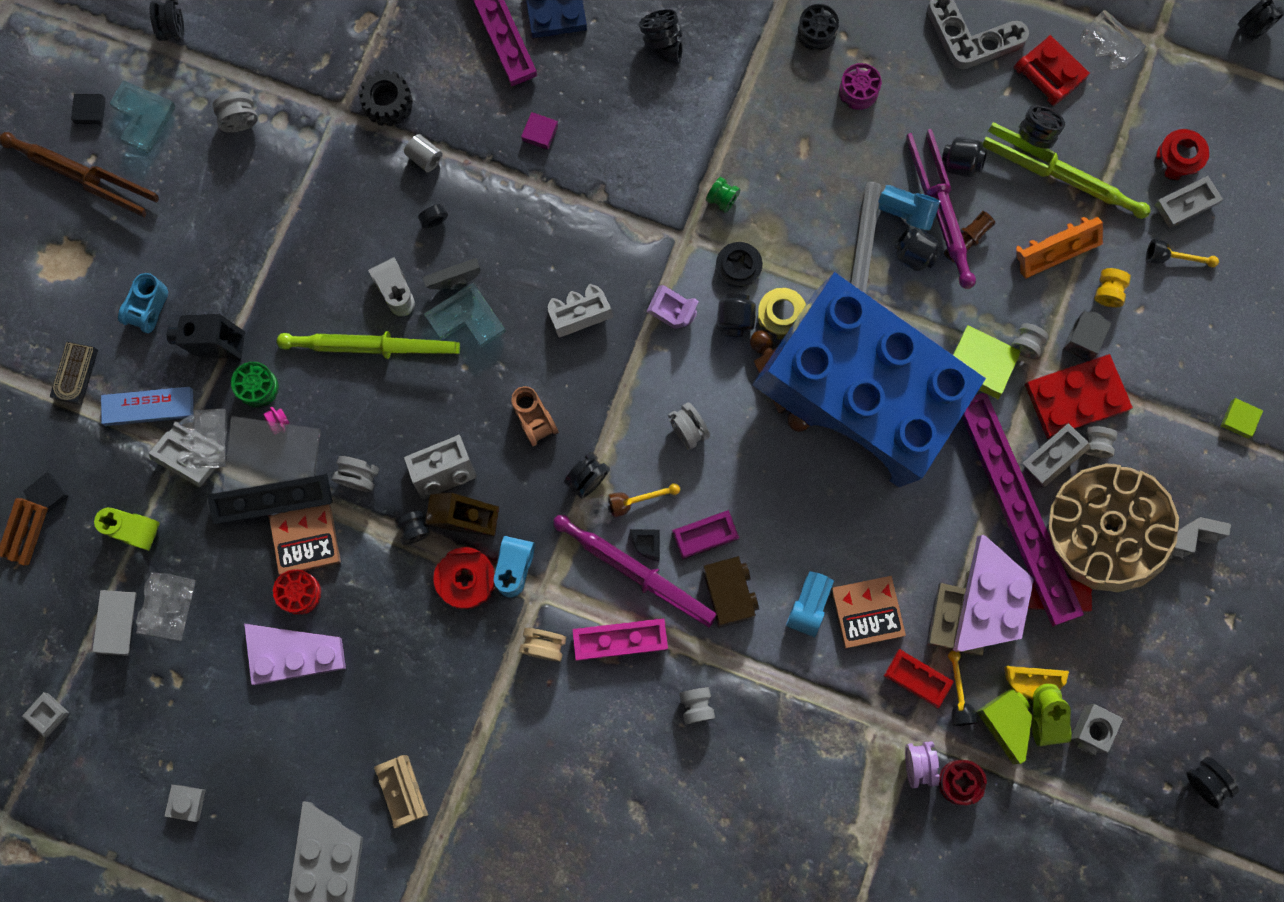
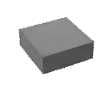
M43 692L22 717L43 737H48L66 718L69 712L49 693Z

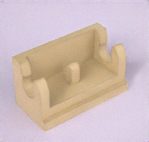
M407 755L399 756L375 766L374 769L378 776L394 828L428 816Z

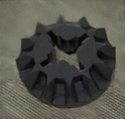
M733 242L726 245L719 252L716 260V268L720 279L727 282L729 286L735 285L740 288L753 284L760 276L763 266L759 251L745 242ZM745 256L744 266L746 270L741 268L739 272L734 274L735 265L731 262L737 263L739 259Z

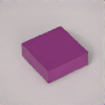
M531 112L521 136L522 141L548 150L558 128V121Z

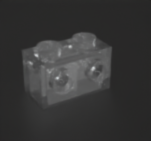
M151 573L144 586L145 599L143 607L137 615L136 624L138 628L136 633L181 641L196 580L166 573Z

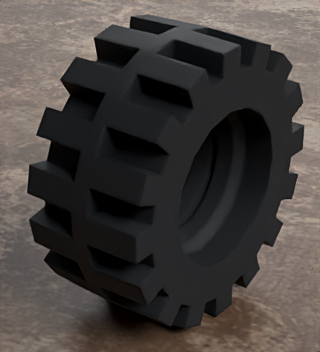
M384 70L383 74L376 71L374 72V77L368 75L366 77L367 83L363 81L361 83L362 90H359V100L366 116L373 123L377 121L378 125L381 126L384 125V122L388 126H393L394 121L397 124L401 123V117L405 119L408 117V110H412L411 102H413L405 79L402 76L399 77L398 73L394 71L390 74L389 70ZM389 90L397 93V98L392 104L387 106L375 104V98L379 93Z

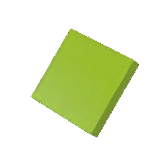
M967 325L953 355L986 378L979 389L980 391L999 399L1021 351Z

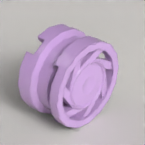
M933 741L923 742L922 746H913L912 743L905 746L906 771L911 788H918L919 782L921 784H928V786H939L940 775L937 774L939 761L937 751H931V748L934 747Z

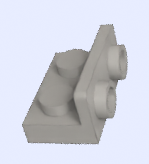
M460 434L404 457L412 482L422 500L429 498L430 494H439L477 477Z

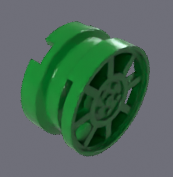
M247 362L242 364L235 370L231 379V387L234 394L250 407L260 408L267 406L277 396L279 389L278 380L262 363Z

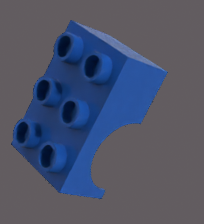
M834 272L814 292L752 386L795 416L801 418L808 425L830 428L865 447L888 468L892 476L889 481L897 487H902L924 477L986 378Z

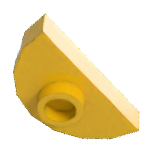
M1004 667L1006 679L1011 688L1033 700L1035 690L1043 684H1054L1061 690L1067 683L1069 671Z

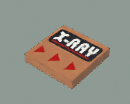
M330 504L269 516L279 575L292 569L306 571L341 563Z
M892 576L831 588L844 649L906 636Z

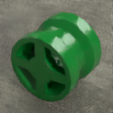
M720 176L709 190L706 201L710 204H717L722 212L727 213L738 198L741 189L737 186L728 185L726 179Z

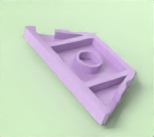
M984 535L977 536L953 648V651L956 652L1022 639L1034 578Z

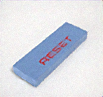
M191 387L101 395V423L104 426L194 418L193 389Z

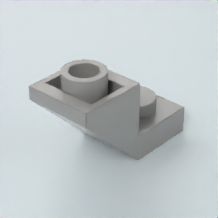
M1203 517L1188 523L1178 530L1177 543L1170 559L1182 560L1183 557L1195 553L1197 536L1199 541L1205 543H1217V541L1228 537L1231 524Z

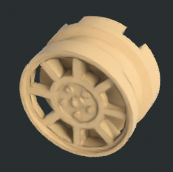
M524 628L523 636L525 641L524 644L520 645L519 653L561 662L563 654L560 651L561 646L566 643V636L534 628Z

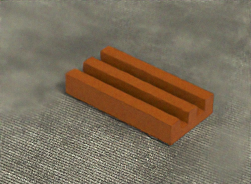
M15 498L0 543V557H7V560L19 562L18 564L23 566L29 565L48 510L47 507L23 498ZM33 510H35L36 512H35V515H34V518H33V521H32V524H31V527H30V530H29V533H28V536H27V539H26V542H25V545H24L22 554L20 555V554H18V553H19V550H20V547H21L23 538H24V537L26 536V534H27V531H28V528H29L28 524H29V521H30L32 512H33Z

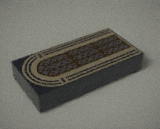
M66 342L50 398L82 405L98 349Z

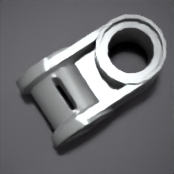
M395 257L369 269L368 271L379 292L382 293L392 313L402 317L412 313L415 308V300ZM402 297L403 300L398 302L397 298Z

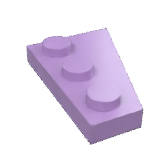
M244 624L252 685L346 669L343 643L340 637Z

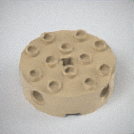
M1102 464L1081 470L1062 485L1051 505L1048 533L1064 570L1071 578L1095 590L1121 592L1141 587L1163 571L1177 543L1179 516L1171 495L1155 477L1141 470L1139 472L1133 468L1121 467V465ZM1107 524H1110L1112 527L1118 526V531L1107 530Z

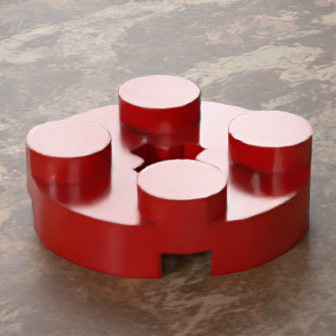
M469 547L456 548L448 552L441 562L437 564L434 571V586L437 593L447 604L458 609H472L488 601L495 587V569L488 558L478 550ZM468 570V574L473 576V581H469L468 586L463 587L461 582H457V577L462 576V571Z

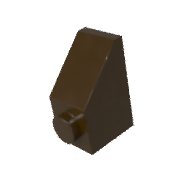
M454 493L430 494L425 524L450 531L495 536L499 506Z

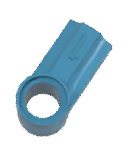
M886 185L880 195L878 209L906 219V223L911 226L931 230L941 201L928 195L913 194L897 187Z
M809 571L799 599L795 601L786 626L815 638L825 612H823L834 580L823 574Z

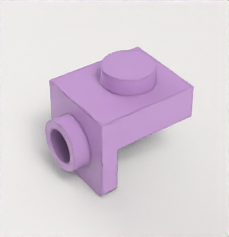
M661 285L658 286L646 312L672 328L677 329L686 327L693 322L697 314L695 309L699 301L695 298L685 299L666 286Z

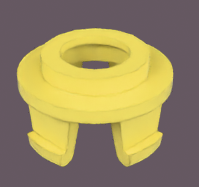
M776 288L769 291L763 296L759 304L758 322L760 327H764L769 332L776 334L777 339H783L806 306L804 299L796 291L789 288ZM789 301L794 307L793 315L785 320L777 318L772 311L774 303Z

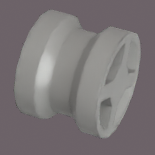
M1024 323L1018 330L1019 337L1013 340L1011 346L1020 350V355L1037 359L1041 354V345L1045 344L1049 337L1048 333L1036 325Z
M1088 427L1086 436L1091 448L1085 454L1096 458L1114 457L1115 449L1112 446L1113 442L1117 440L1118 432L1106 427Z

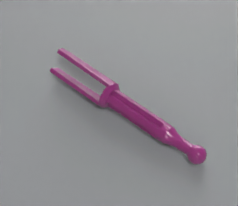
M932 129L927 130L926 137L941 184L931 188L913 135L909 133L906 136V141L924 195L941 201L936 216L949 256L957 266L960 275L959 285L964 289H971L976 284V277L970 272L967 263V249L948 195L951 191V186Z
M558 515L554 518L553 526L557 531L566 532L575 538L585 550L641 585L642 593L650 591L708 628L711 627L717 614L660 576V569L650 570L598 535L586 532L572 524L565 515Z

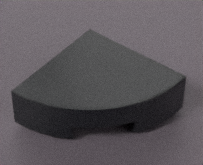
M630 529V537L635 549L642 556L650 560L660 561V530Z

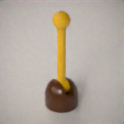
M672 483L669 488L632 498L623 492L608 494L612 515L616 518L627 514L633 503L666 494L677 495L680 492V486Z

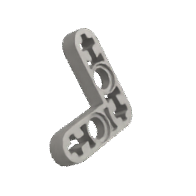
M930 0L928 4V16L950 62L958 69H968L1019 50L1024 46L1029 37V29L1021 21H1011L971 36L954 0ZM938 3L941 7L946 6L944 13L941 8H935ZM955 26L959 29L960 34L950 36L945 32V27ZM1011 32H1013L1014 35H1020L1019 40H1017L1015 36H1012L1010 38L1008 37ZM984 40H992L997 48L992 51L986 50L982 46V42ZM960 48H961V50H962V52H963L964 54L969 53V56H968L967 59L965 58L964 55H961V56L958 55L959 52H960Z

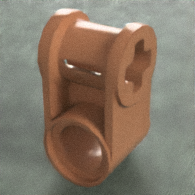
M523 386L514 391L511 402L521 422V427L532 447L537 445L538 440L552 433L554 435L559 433L551 415L544 408L534 389ZM526 396L534 400L532 406L527 409H522L518 406V402L522 397Z

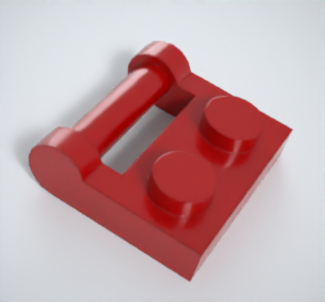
M1051 35L1031 52L1023 56L1013 67L1019 74L1023 73L1048 97L1047 101L1053 107L1084 82L1090 74ZM1034 63L1050 80H1052L1059 87V89H1056L1047 79H1045L1032 66V64Z

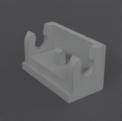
M100 590L93 653L100 655H129L137 597L136 592Z

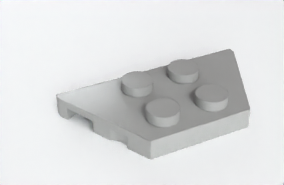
M307 801L302 803L288 902H354L363 837L353 830L346 828L337 819L327 815L315 807L313 803Z

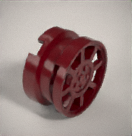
M954 760L947 763L941 769L938 788L947 801L956 805H971L977 803L984 796L987 779L982 768L976 763L969 760Z

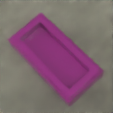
M729 510L672 530L682 560L739 540V535Z

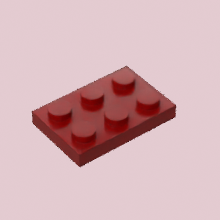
M1110 354L1042 376L1025 384L1047 439L1053 437L1068 423L1074 429H1078L1133 409Z

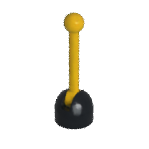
M1156 239L1151 240L1146 252L1147 262L1156 264L1164 263L1170 257L1206 263L1212 268L1219 264V259L1216 256L1206 258L1173 252L1168 243Z
M952 650L948 654V659L953 665L958 704L953 707L951 712L952 725L967 726L977 724L975 709L972 705L965 703L958 663L961 657L960 653Z

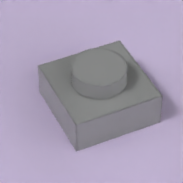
M176 784L171 785L165 817L194 822L199 821L206 790Z

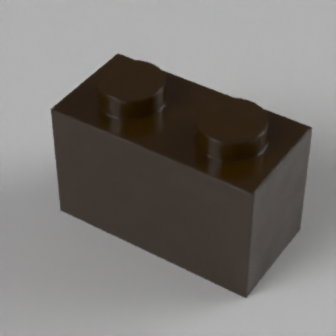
M737 556L703 565V574L713 610L717 614L715 617L718 628L754 619L756 616L755 611L759 610V605L755 592L749 593L746 581H750L751 577L747 563L741 564L740 557Z

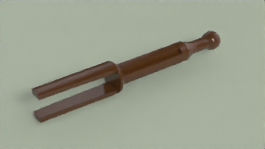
M11 132L0 134V145L4 148H13L23 153L29 160L81 183L83 189L141 217L145 218L147 215L144 208L98 187L100 180H106L157 203L159 200L155 192L100 167L92 166L88 168L38 144L23 142L17 139Z

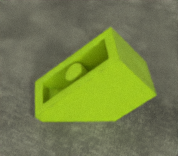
M1014 689L1005 691L976 712L1011 763L1022 764L1026 761L1032 715L1028 711L1030 705L1027 699L1020 692L1016 693Z

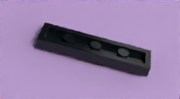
M327 473L207 495L213 524L333 503Z

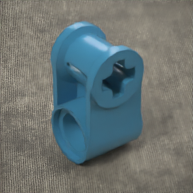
M143 273L138 275L134 279L130 291L120 307L118 313L119 323L137 326L144 333L152 332L168 297V289L165 284L152 274ZM151 285H155L153 292L146 295L147 289Z
M508 536L503 537L494 574V584L503 596L513 598L523 591L528 569L531 566L534 555V542ZM512 576L515 584L510 583L508 588H506L503 580H508Z

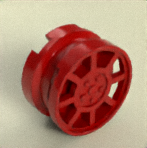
M292 569L282 573L277 578L273 586V597L281 609L295 615H303L311 612L318 605L321 598V587L312 575L303 570Z

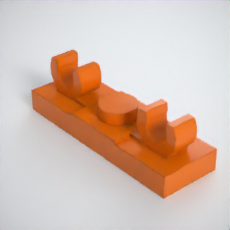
M1082 217L1081 224L1074 227L1073 224L1069 223L1066 230L1050 236L1042 242L1029 241V247L1024 250L1017 246L1016 257L1020 261V273L1026 279L1102 245L1103 222L1098 217L1091 220Z

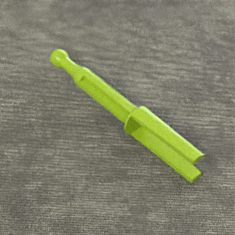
M994 122L988 132L1048 162L1047 165L987 136L982 142L984 148L1042 177L1051 175L1107 204L1118 205L1133 212L1134 216L1139 219L1146 218L1150 214V206L1147 203L1136 202L1126 197L1118 188L1058 160L1056 152L1033 146L1026 142L1019 134Z
M386 331L382 336L317 333L311 336H291L289 333H281L276 339L278 347L283 350L290 349L291 347H303L317 352L382 354L385 359H389L391 353L460 354L459 342L391 338L389 331Z

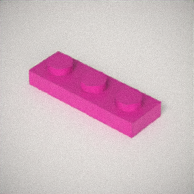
M664 618L572 629L576 661L668 650Z

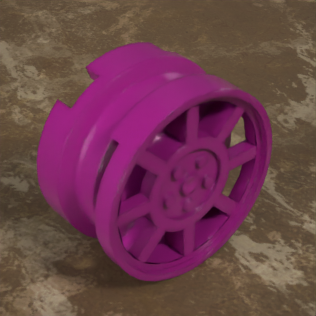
M857 63L848 67L843 73L839 87V96L842 102L847 103L849 108L855 110L871 107L876 102L882 85L880 73L876 68L866 63Z

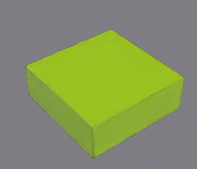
M1234 398L1230 402L1221 427L1249 439L1253 437L1263 410Z

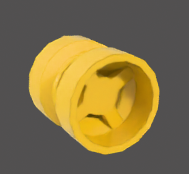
M1103 269L1099 278L1101 286L1096 290L1095 301L1107 307H1122L1126 299L1124 291L1130 284L1131 275L1120 269Z

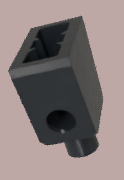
M221 314L182 315L179 318L178 327H169L166 337L169 344L177 345L194 356L241 359L245 331Z

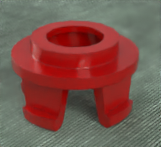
M1178 129L1165 137L1157 150L1156 159H1162L1167 167L1164 176L1178 181L1183 175L1198 173L1206 165L1209 159V147L1206 140L1199 133L1189 129ZM1177 144L1190 149L1195 147L1197 151L1196 156L1189 159L1183 158L1177 151Z

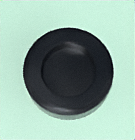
M436 204L422 211L418 215V219L423 228H432L445 221L448 217V212L443 204Z

